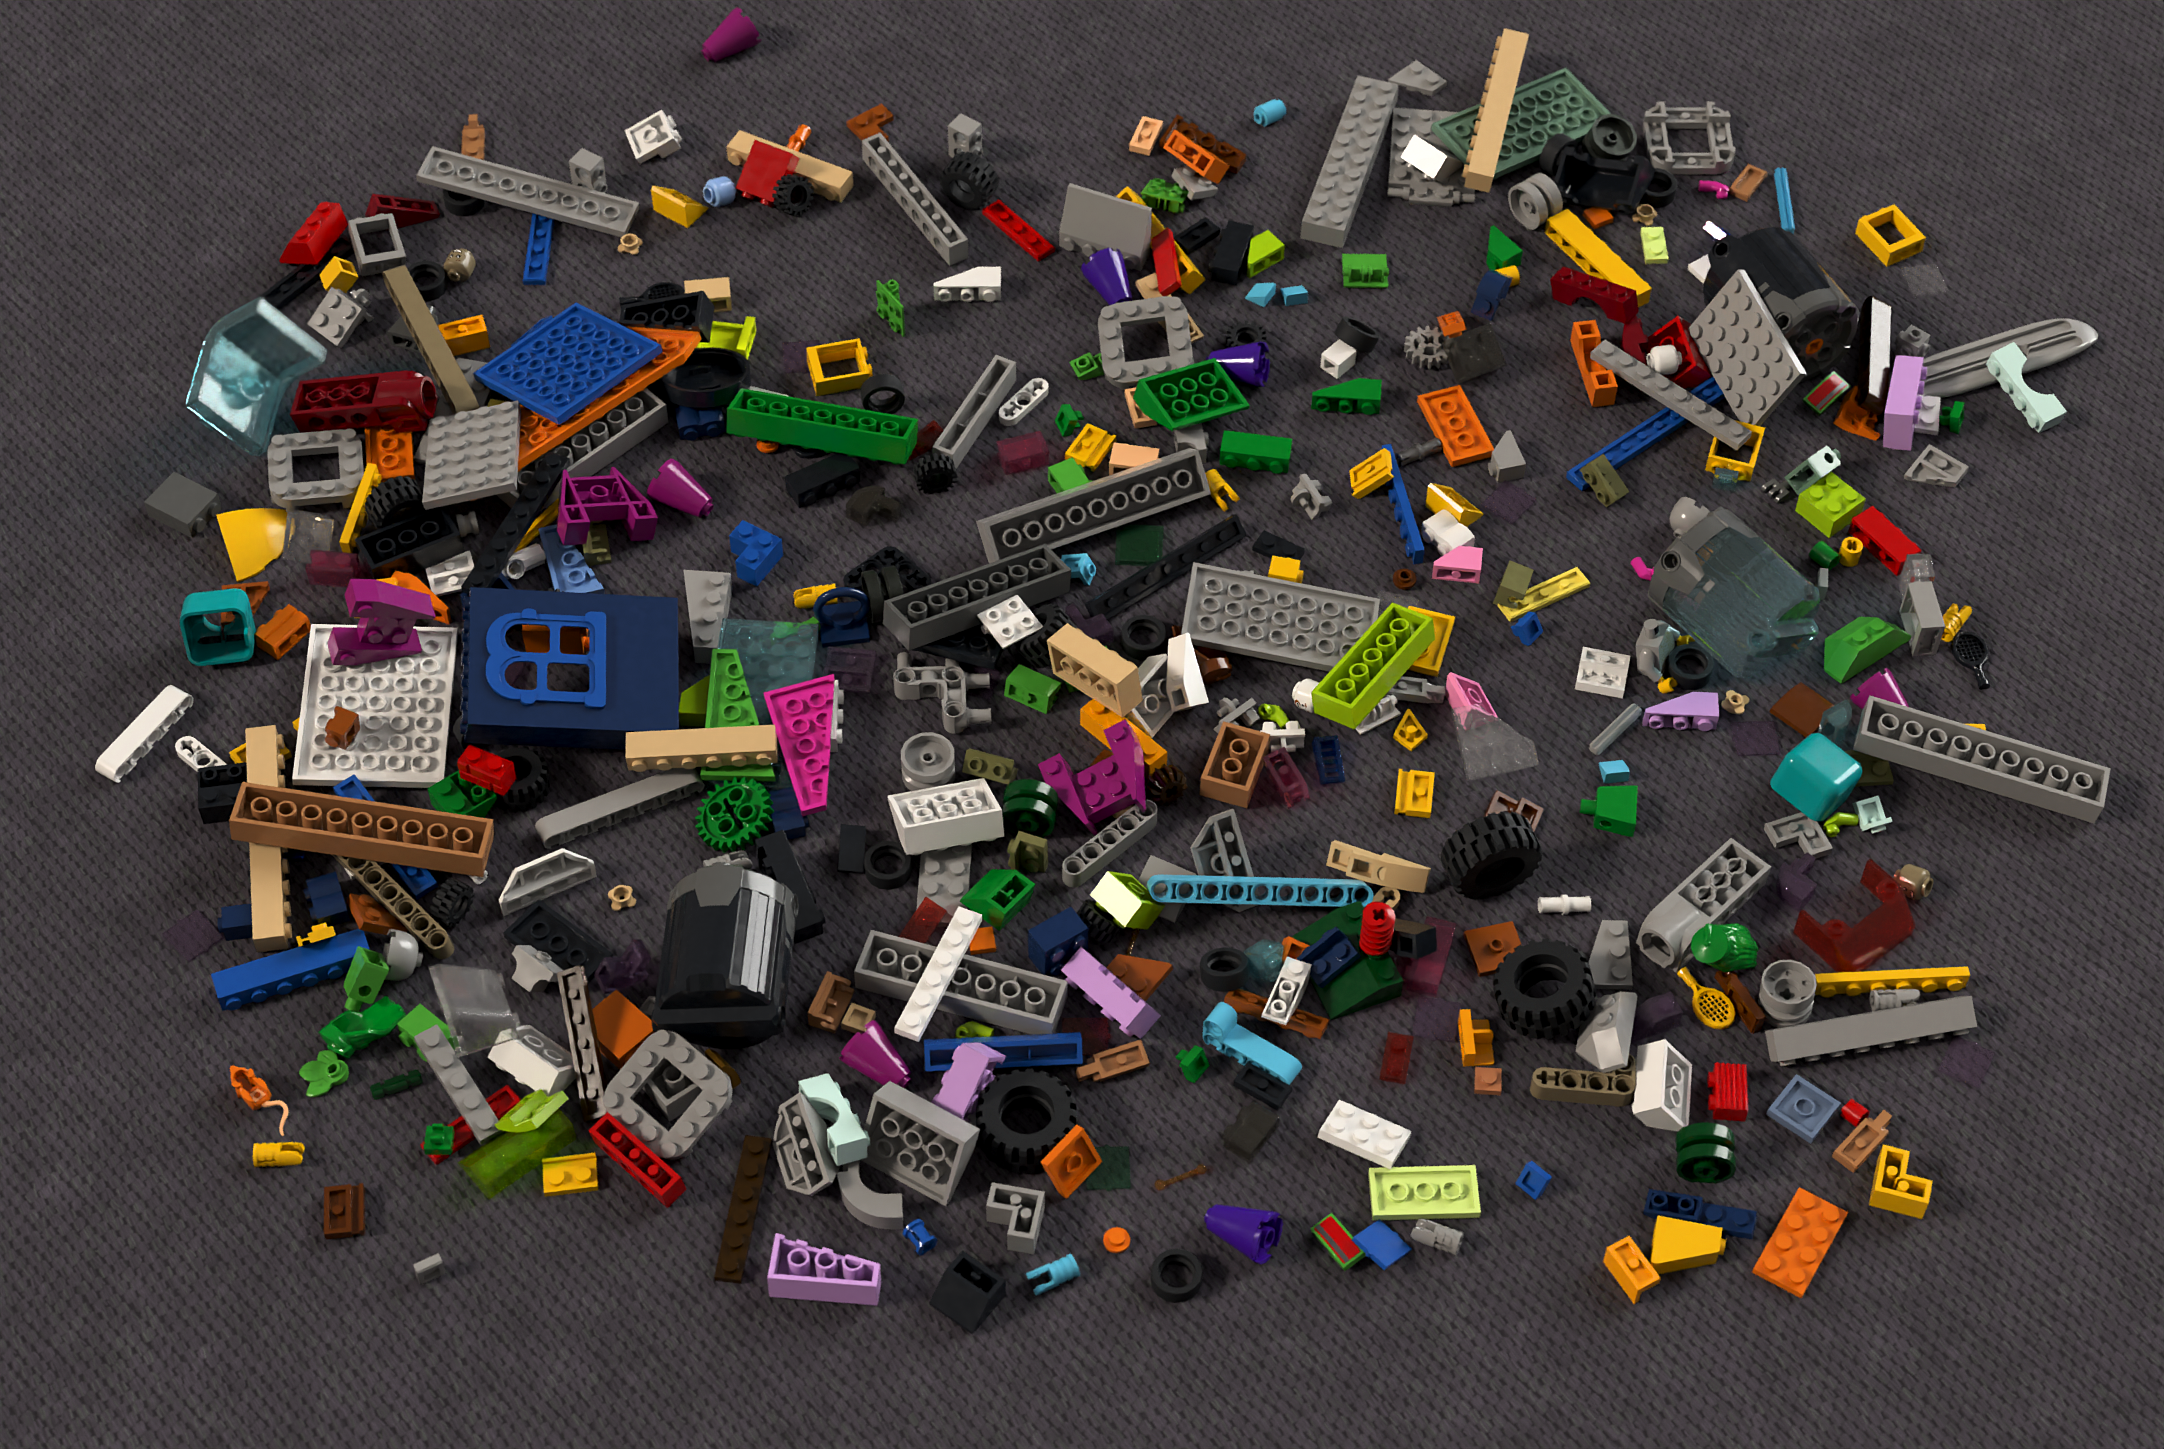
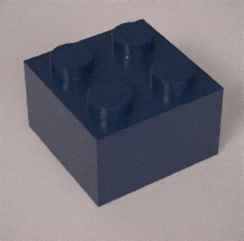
M1072 907L1028 930V957L1042 975L1057 976L1062 973L1061 969L1080 947L1088 952V927Z

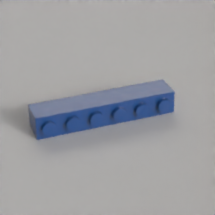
M360 929L352 930L212 973L211 976L222 1011L227 1009L236 1010L243 1004L262 1002L272 995L288 994L298 987H310L324 979L341 977L349 971L357 947L369 949L364 931Z
M1081 1032L924 1040L925 1071L950 1070L954 1062L952 1056L956 1048L963 1043L980 1042L1006 1056L1003 1063L997 1062L994 1068L1083 1064Z

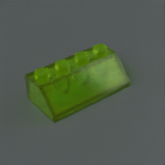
M558 1108L537 1129L526 1132L504 1131L459 1161L458 1164L489 1200L542 1163V1159L552 1157L575 1141L574 1126Z

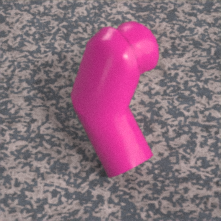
M1699 181V191L1717 192V199L1728 198V186L1716 181Z
M1641 557L1634 558L1631 561V565L1641 579L1650 581L1654 570L1647 568Z

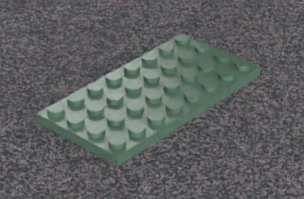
M1567 68L1516 88L1493 179L1540 160L1545 144L1557 133H1563L1574 139L1577 143L1582 142L1596 119L1611 113ZM1477 104L1432 123L1431 130L1464 165H1470V163H1466L1468 151L1473 150V148H1469L1472 135L1477 136V134L1473 133L1476 120L1481 121L1477 119L1479 108L1485 105Z

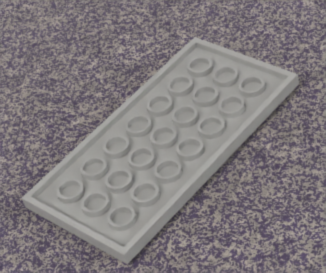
M1193 562L1181 635L1189 633L1192 645L1330 672L1378 619L1380 599Z

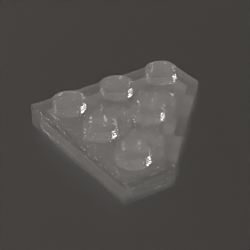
M1478 704L1451 709L1467 781L1539 766L1534 741L1521 735L1513 727L1494 717Z

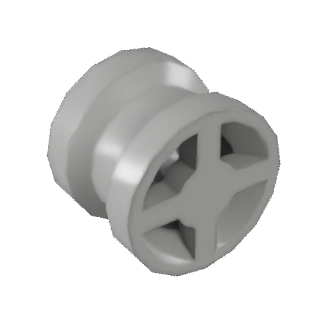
M475 511L469 512L468 515L464 516L461 514L456 515L461 537H465L468 533L479 534Z

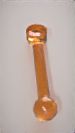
M1139 928L1132 930V938L1126 953L1127 956L1132 954L1140 932Z
M1199 1164L1196 1169L1166 1181L1157 1180L1155 1188L1163 1190L1165 1186L1195 1174H1204L1207 1171V1167L1204 1164Z

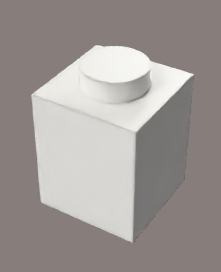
M1339 339L1322 353L1320 368L1338 379L1355 365L1356 350Z

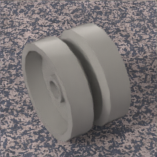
M1537 173L1511 187L1508 192V201L1514 217L1527 229L1533 230L1545 224L1548 218L1563 210V201L1558 187L1551 178L1542 173Z
M927 732L914 735L904 743L901 749L902 780L909 790L915 791L953 784L955 779L954 748L947 738L940 734Z

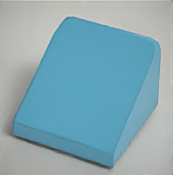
M1256 283L1245 299L1265 307L1275 295L1276 284Z
M1302 285L1281 288L1286 306L1307 303L1308 292Z
M1623 760L1599 762L1604 784L1628 781L1630 771Z

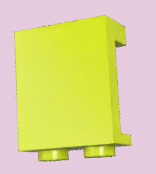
M746 316L744 325L713 321L710 343L699 342L696 348L714 347L728 349L741 354L748 360L756 334L755 317Z

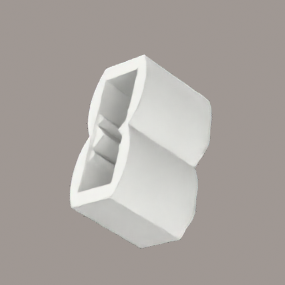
M1445 509L1422 522L1421 534L1423 539L1427 543L1431 542L1436 546L1441 556H1444L1458 546L1474 547L1475 536L1466 526L1459 523Z

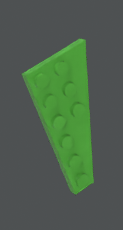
M712 649L705 728L759 725L737 649ZM771 763L768 765L746 764L741 767L734 765L720 766L718 768L701 767V780L732 781L736 777L741 781L743 777H746L748 781L752 778L755 781H776Z

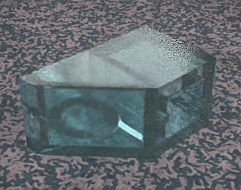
M1262 939L1243 951L1249 961V972L1260 985L1266 981H1275L1281 972L1284 946L1280 942Z

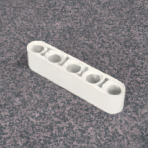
M173 685L167 686L103 752L96 762L95 770L119 783L121 781L119 779L124 774L127 775L136 766L137 763L135 762L140 757L143 758L153 748V743L156 740L159 741L169 731L168 728L172 723L175 724L185 714L184 711L193 705L192 695Z

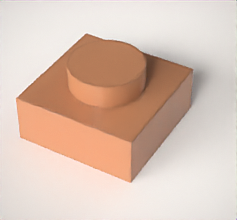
M1475 1067L1474 1094L1501 1095L1502 1069Z

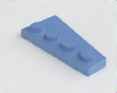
M557 524L538 528L554 591L560 589V592L605 594L603 586L597 581L594 572L586 564L581 552L579 553L575 545H563L557 532Z

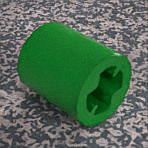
M1820 541L1811 549L1809 558L1820 567L1826 568L1829 571L1839 563L1841 555L1824 541Z

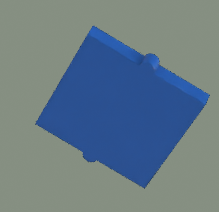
M1380 1219L1355 1235L1352 1239L1366 1253L1365 1255L1375 1261L1383 1270L1389 1268L1412 1250L1398 1236L1397 1232H1393Z

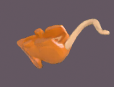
M234 1065L230 1066L231 1084L235 1088L238 1098L242 1097L252 1110L276 1105L283 1107L284 1113L279 1130L280 1134L284 1136L283 1126L289 1112L287 1105L279 1100L270 1101L272 1097L270 1090L261 1078L255 1076L253 1069Z

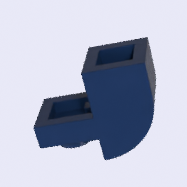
M1488 270L1476 290L1477 296L1471 313L1492 321L1500 300L1506 298L1513 277L1495 270Z

